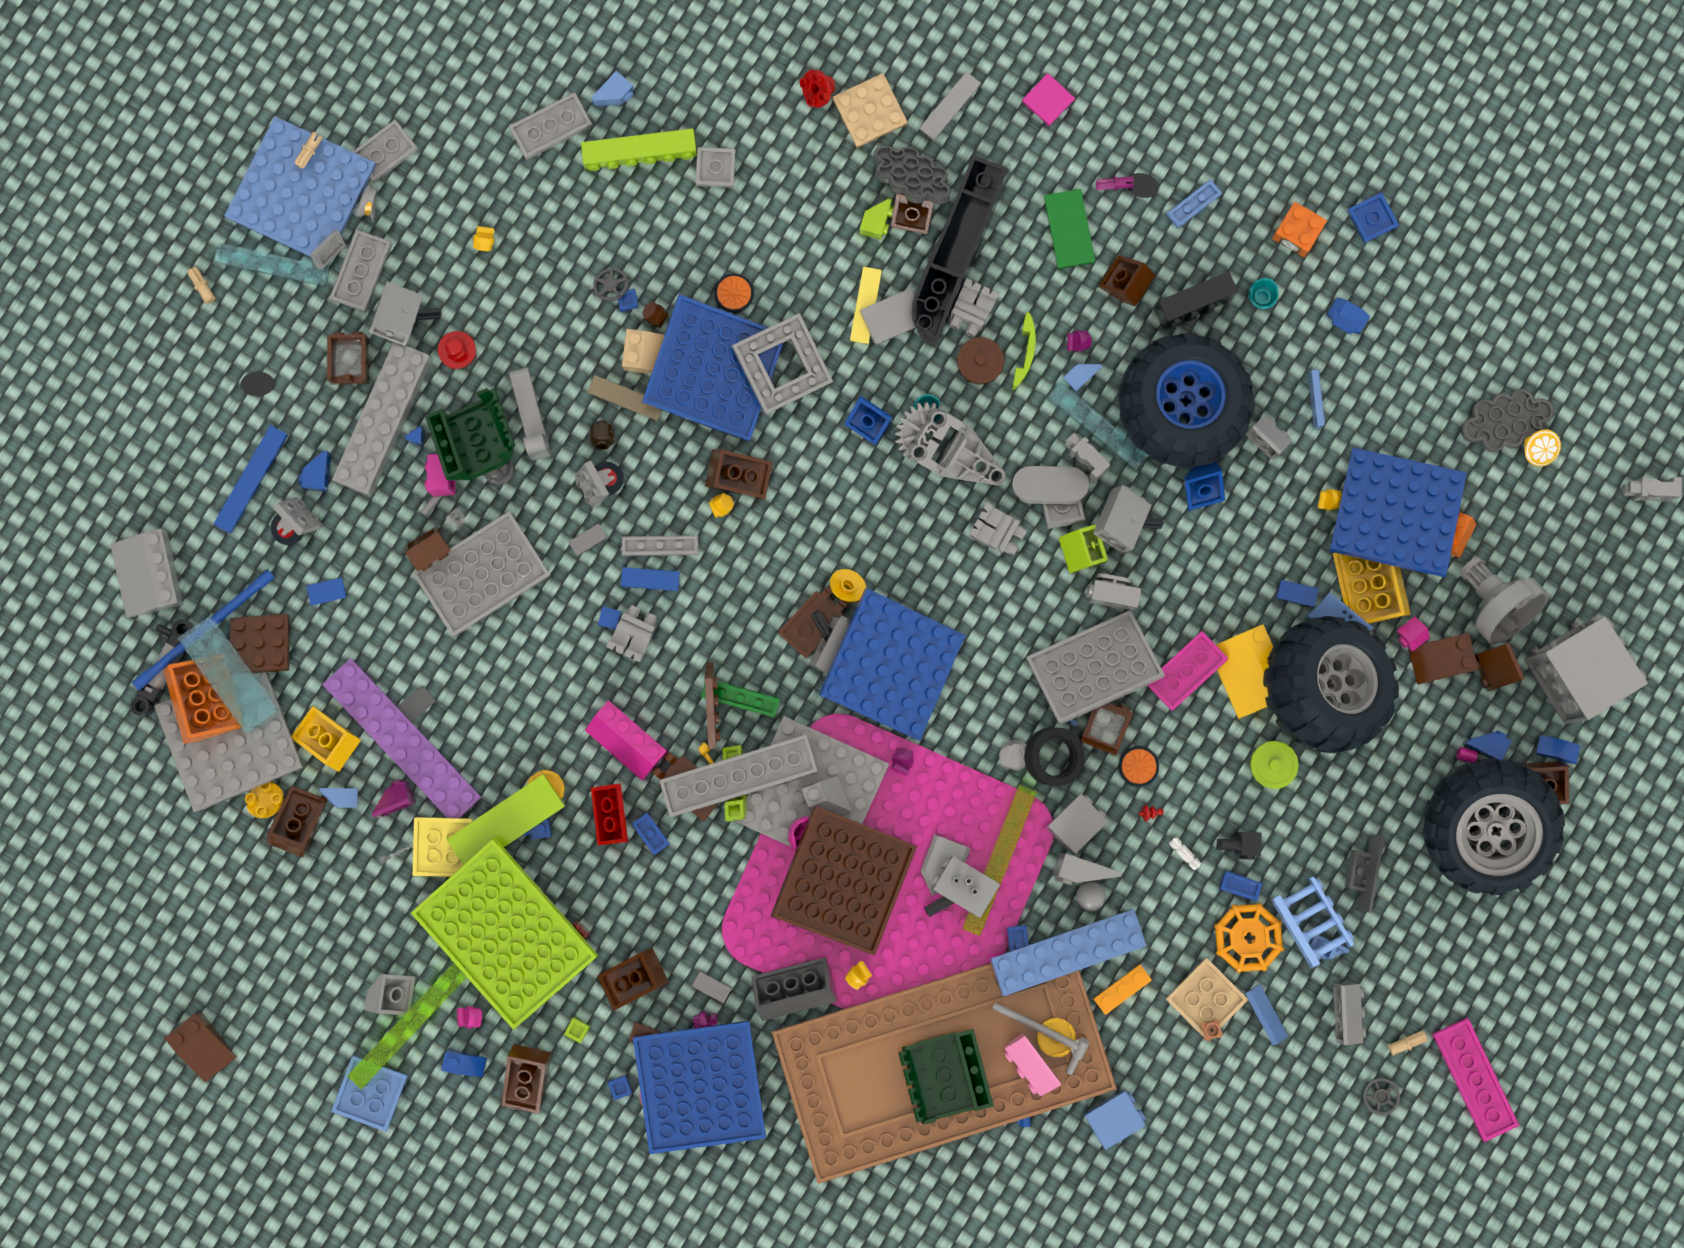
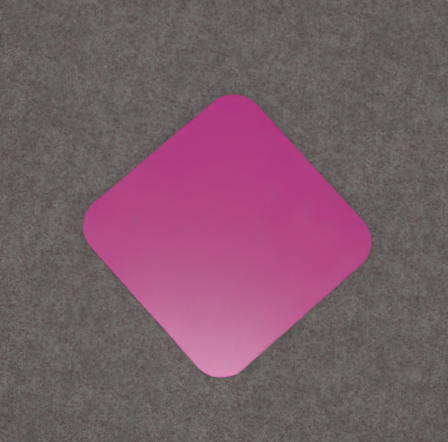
M831 714L813 723L810 728L889 763L862 824L917 846L874 956L770 916L796 851L786 844L760 834L723 919L722 935L730 954L740 963L762 973L826 957L837 1002L831 1004L842 1009L991 963L990 958L1004 954L1009 944L1007 927L1017 925L1053 842L1054 836L1046 828L1052 821V816L1047 807L1039 799L1026 792L854 716ZM896 748H907L913 751V766L909 768V773L906 776L891 768V760L896 752ZM934 834L969 847L970 851L965 863L1000 884L981 918L956 903L931 917L926 914L924 907L943 897L939 893L931 895L921 873V868ZM860 961H863L872 976L864 986L856 990L849 986L845 976L853 965L857 966Z

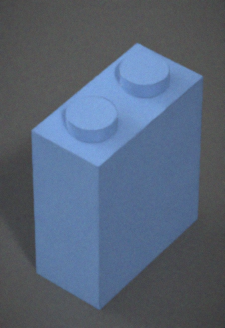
M1121 1090L1083 1113L1105 1150L1146 1126L1143 1122L1146 1118L1140 1109L1136 1110L1133 1103L1136 1101L1130 1092L1126 1093V1091Z

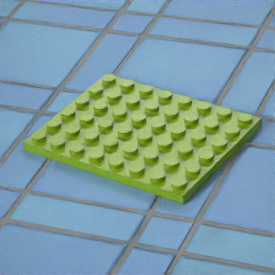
M496 838L492 839L411 912L413 917L513 1030L598 956L595 950Z

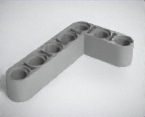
M529 368L511 371L509 374L526 436L523 440L527 454L533 461L552 456Z

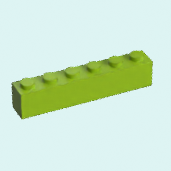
M694 129L581 142L583 165L585 170L588 169L589 171H597L602 167L615 169L619 167L618 165L631 167L643 162L645 164H654L659 160L671 162L676 158L688 160L692 159L693 156H697Z

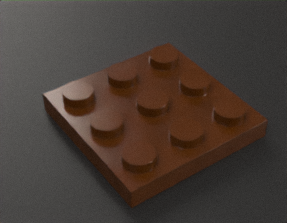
M288 614L230 618L229 673L231 675L289 671Z

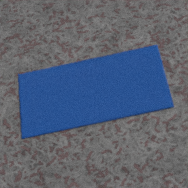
M342 577L307 585L311 606L346 598Z

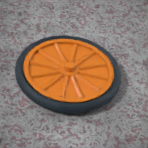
M736 273L728 274L717 282L714 297L716 303L723 310L731 313L741 312L751 304L754 297V288L745 276Z
M1134 746L1122 754L1119 760V772L1123 780L1128 784L1143 787L1152 783L1157 777L1159 761L1150 749Z

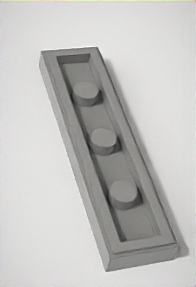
M966 71L919 130L934 142L979 88L981 82Z
M698 535L622 537V556L699 555Z

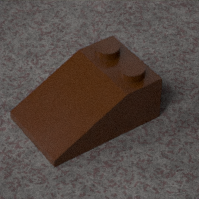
M712 449L705 487L765 499L773 462L723 449Z
M1469 633L1424 643L1413 652L1408 648L1417 685L1479 670Z
M1510 643L1493 647L1475 655L1479 669L1477 671L1481 675L1480 682L1487 691L1525 679Z
M291 786L267 833V844L304 857L326 806L327 799Z
M653 948L643 951L597 975L613 1010H617L669 983Z
M202 1012L193 1014L164 1038L175 1053L204 1082H207L237 1058Z
M513 1044L507 1056L501 1106L536 1114L540 1113L552 1052Z

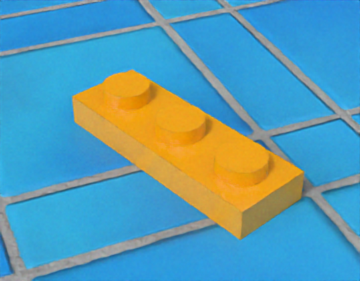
M1139 964L1093 999L1106 1015L1152 980Z

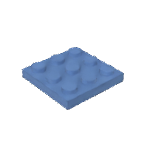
M353 1055L331 1112L387 1132L408 1075Z

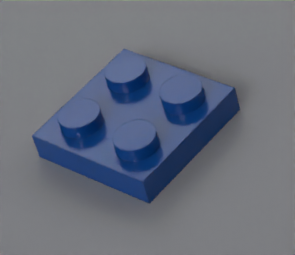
M1382 192L1347 210L1364 243L1399 226Z

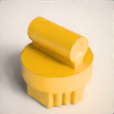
M477 226L476 234L473 235V248L480 251H491L495 240L493 237L494 228Z
M1334 489L1321 491L1318 508L1327 511L1339 509L1342 492Z
M722 493L713 497L709 505L714 517L718 518L727 515L732 510L734 503L731 496Z
M860 961L857 966L853 965L849 969L845 980L849 986L858 990L869 981L872 974L865 963Z

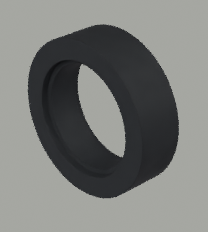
M1048 727L1037 731L1029 739L1024 754L1025 765L1029 774L1039 783L1053 786L1066 785L1076 779L1083 768L1085 758L1083 745L1079 738L1070 730L1056 727ZM1056 737L1067 745L1070 758L1066 769L1060 774L1052 776L1042 768L1039 753L1047 740Z

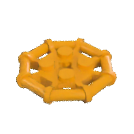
M1259 902L1258 904L1231 905L1230 910L1214 925L1217 956H1221L1237 973L1243 971H1267V967L1281 951H1284L1281 920L1274 917ZM1255 912L1253 918L1242 919L1240 913ZM1261 914L1271 925L1267 927L1258 920L1259 915ZM1236 916L1238 921L1231 929L1226 928L1225 926ZM1274 929L1275 944L1270 943L1269 931ZM1223 931L1229 933L1230 945L1224 947ZM1248 932L1254 936V939L1249 944L1247 940H1244V936H1247ZM1268 947L1273 948V950L1263 960L1261 955L1263 954L1264 950ZM1233 949L1238 955H1240L1241 957L1239 962L1236 959H1234L1227 951ZM1256 957L1259 962L1244 964L1245 958Z

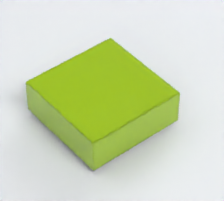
M573 1017L564 1035L581 1044L590 1025Z

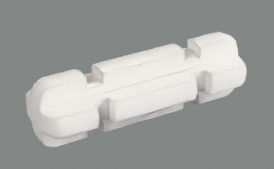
M1174 837L1169 842V845L1176 849V852L1186 863H1189L1193 870H1196L1201 865V862L1194 858V854L1184 844H1181L1182 842L1178 837Z

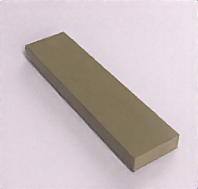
M594 375L587 392L590 395L657 422L663 411L641 403L643 394Z

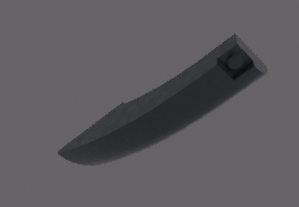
M972 155L953 207L930 260L926 265L912 303V320L917 332L927 343L935 347L939 342L963 284L972 268L1009 169Z

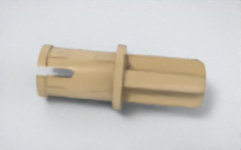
M311 133L306 144L302 145V150L294 162L296 166L302 169L305 168L312 155L316 154L315 150L321 140H323L322 136L319 135L314 141L317 133Z
M197 267L189 269L188 275L195 285L194 289L198 290L204 303L209 304L213 302L216 297L210 290L208 281L204 280Z
M1424 1031L1417 1032L1408 1037L1403 1036V1039L1388 1044V1049L1392 1056L1405 1050L1411 1051L1413 1047L1427 1042V1036Z

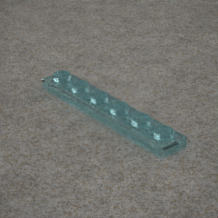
M218 243L214 258L215 263L324 287L327 285L330 268L326 266L320 270L313 263Z
M1061 382L1047 397L1134 470L1147 457L1148 454L1139 450L1129 438Z

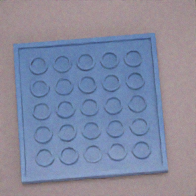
M274 117L224 216L233 222L311 257L310 254L334 230L339 231L342 235L377 164L323 139L315 150L316 154L312 155L305 168H299L294 162L302 150V145L306 144L311 133L278 117Z

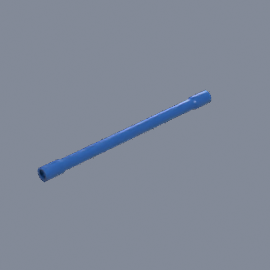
M268 569L263 572L252 584L131 683L138 690H141L167 665L172 663L258 590L275 578Z

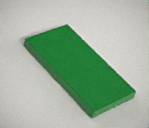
M1081 189L1044 195L1057 269L1095 263Z

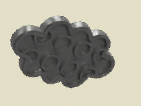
M880 146L874 151L873 160L878 165L876 177L879 181L889 184L893 192L904 194L905 198L912 203H922L928 200L934 204H944L950 199L951 189L947 185L948 173L944 168L935 166L931 158L920 156L919 152L912 147H902L896 150L890 146Z
M1518 389L1511 395L1499 393L1492 400L1483 399L1473 406V418L1466 420L1462 424L1461 435L1467 442H1481L1482 447L1491 453L1498 452L1504 447L1514 449L1519 447L1527 437L1543 430L1542 424L1551 420L1554 415V407L1546 399L1534 400L1532 393L1525 389Z

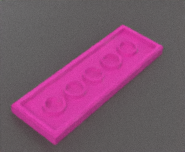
M1466 1017L1432 1033L1482 1141L1486 1142L1520 1126L1469 1018Z

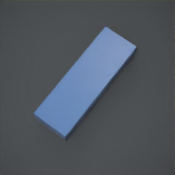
M1210 179L1171 209L1166 216L1179 229L1223 193Z
M1317 369L1311 370L1308 373L1314 430L1321 429L1325 425L1320 376Z
M1261 984L1247 991L1245 994L1272 1045L1279 1044L1288 1035Z

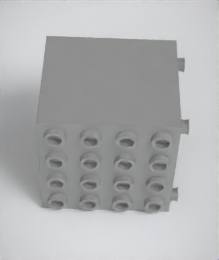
M1595 615L1593 618H1590L1591 621L1581 624L1578 621L1572 623L1573 629L1540 649L1537 646L1531 648L1532 654L1523 659L1564 724L1590 720L1648 684L1646 674L1637 667L1635 657L1631 652L1627 651L1623 638L1616 634L1614 624L1606 616L1599 618L1598 615Z

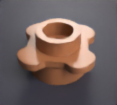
M1213 1019L1212 1022H1203L1201 1024L1205 1040L1210 1041L1212 1038L1222 1037L1223 1032L1220 1029L1219 1020Z

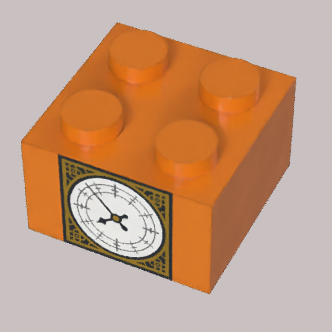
M1294 201L1272 239L1298 255L1305 257L1327 220Z

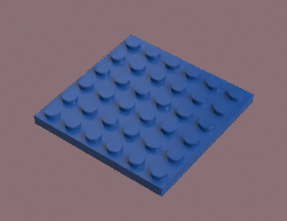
M679 294L641 403L749 442L761 406L731 346L768 327ZM783 343L758 354L770 380Z
M1352 448L1330 552L1446 577L1467 472Z
M865 588L819 695L920 741L965 635Z
M750 1020L633 1037L649 1154L766 1138Z

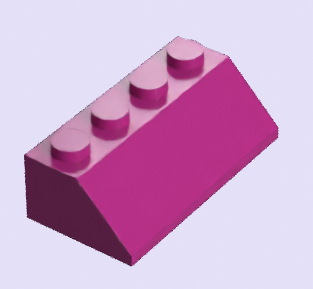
M609 700L585 729L589 735L642 781L668 752Z

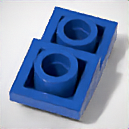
M1540 735L1536 753L1538 756L1556 758L1557 761L1577 764L1580 745Z

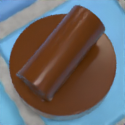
M655 302L646 305L642 312L644 319L649 324L659 328L662 327L669 314L665 311L664 307Z

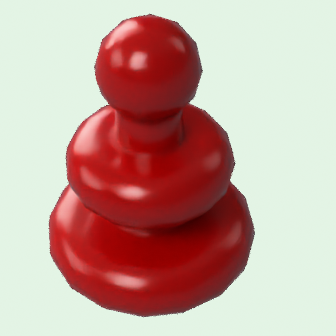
M1144 805L1141 812H1138V815H1142L1144 821H1148L1150 818L1154 819L1156 815L1161 816L1164 814L1163 809L1159 808L1156 810L1155 807L1151 806L1149 808L1147 805Z

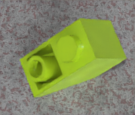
M887 199L865 211L860 234L879 240L882 239L883 235H887L889 224L886 222L888 217H892L894 206H891L892 199Z

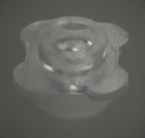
M455 508L450 515L446 516V522L451 523L454 530H460L461 526L469 521V517L464 515L460 508Z

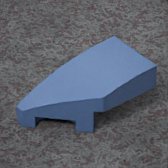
M1077 364L1063 378L1075 391H1078L1103 367V364Z
M319 788V792L329 800L332 806L336 808H357L358 788Z
M1317 935L1310 939L1309 945L1311 949L1316 950L1331 941ZM1340 945L1320 956V958L1333 959L1335 956L1348 953L1349 949Z

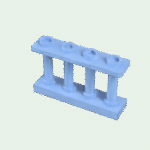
M1313 876L1308 879L1310 885L1288 898H1281L1279 895L1271 900L1310 968L1320 964V956L1343 943L1347 947L1354 945L1352 942L1354 937L1342 925L1344 921L1341 915L1333 910L1332 906L1334 904L1331 898L1323 893L1322 889L1324 887L1321 881ZM1313 892L1316 893L1320 900L1319 903L1298 915H1291L1288 909L1291 904ZM1325 908L1330 919L1308 932H1301L1298 926L1300 922ZM1333 926L1336 927L1341 935L1340 937L1316 950L1311 949L1309 945L1310 939Z

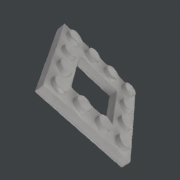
M800 313L731 346L765 415L833 382ZM791 340L806 374L774 389L758 354Z

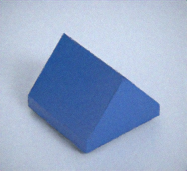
M418 426L405 435V439L409 443L424 446L425 431Z

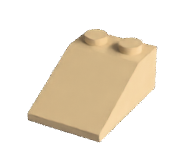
M627 329L622 362L623 370L651 374L664 335Z

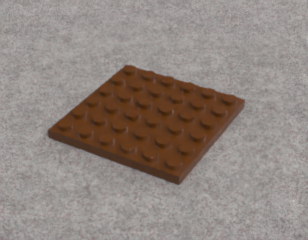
M814 805L770 916L875 956L917 846Z

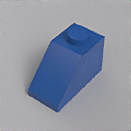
M328 451L320 453L303 468L302 473L299 475V485H301V488L309 491L328 492L331 454Z
M1496 731L1465 740L1462 745L1478 751V753L1488 758L1503 760L1512 740L1507 738V734Z
M449 1049L445 1052L441 1071L483 1077L487 1057Z

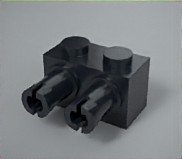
M1236 832L1234 839H1217L1216 849L1234 851L1235 855H1240V859L1255 860V856H1261L1262 833Z

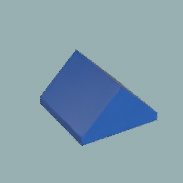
M860 396L844 425L876 445L891 424L892 416Z

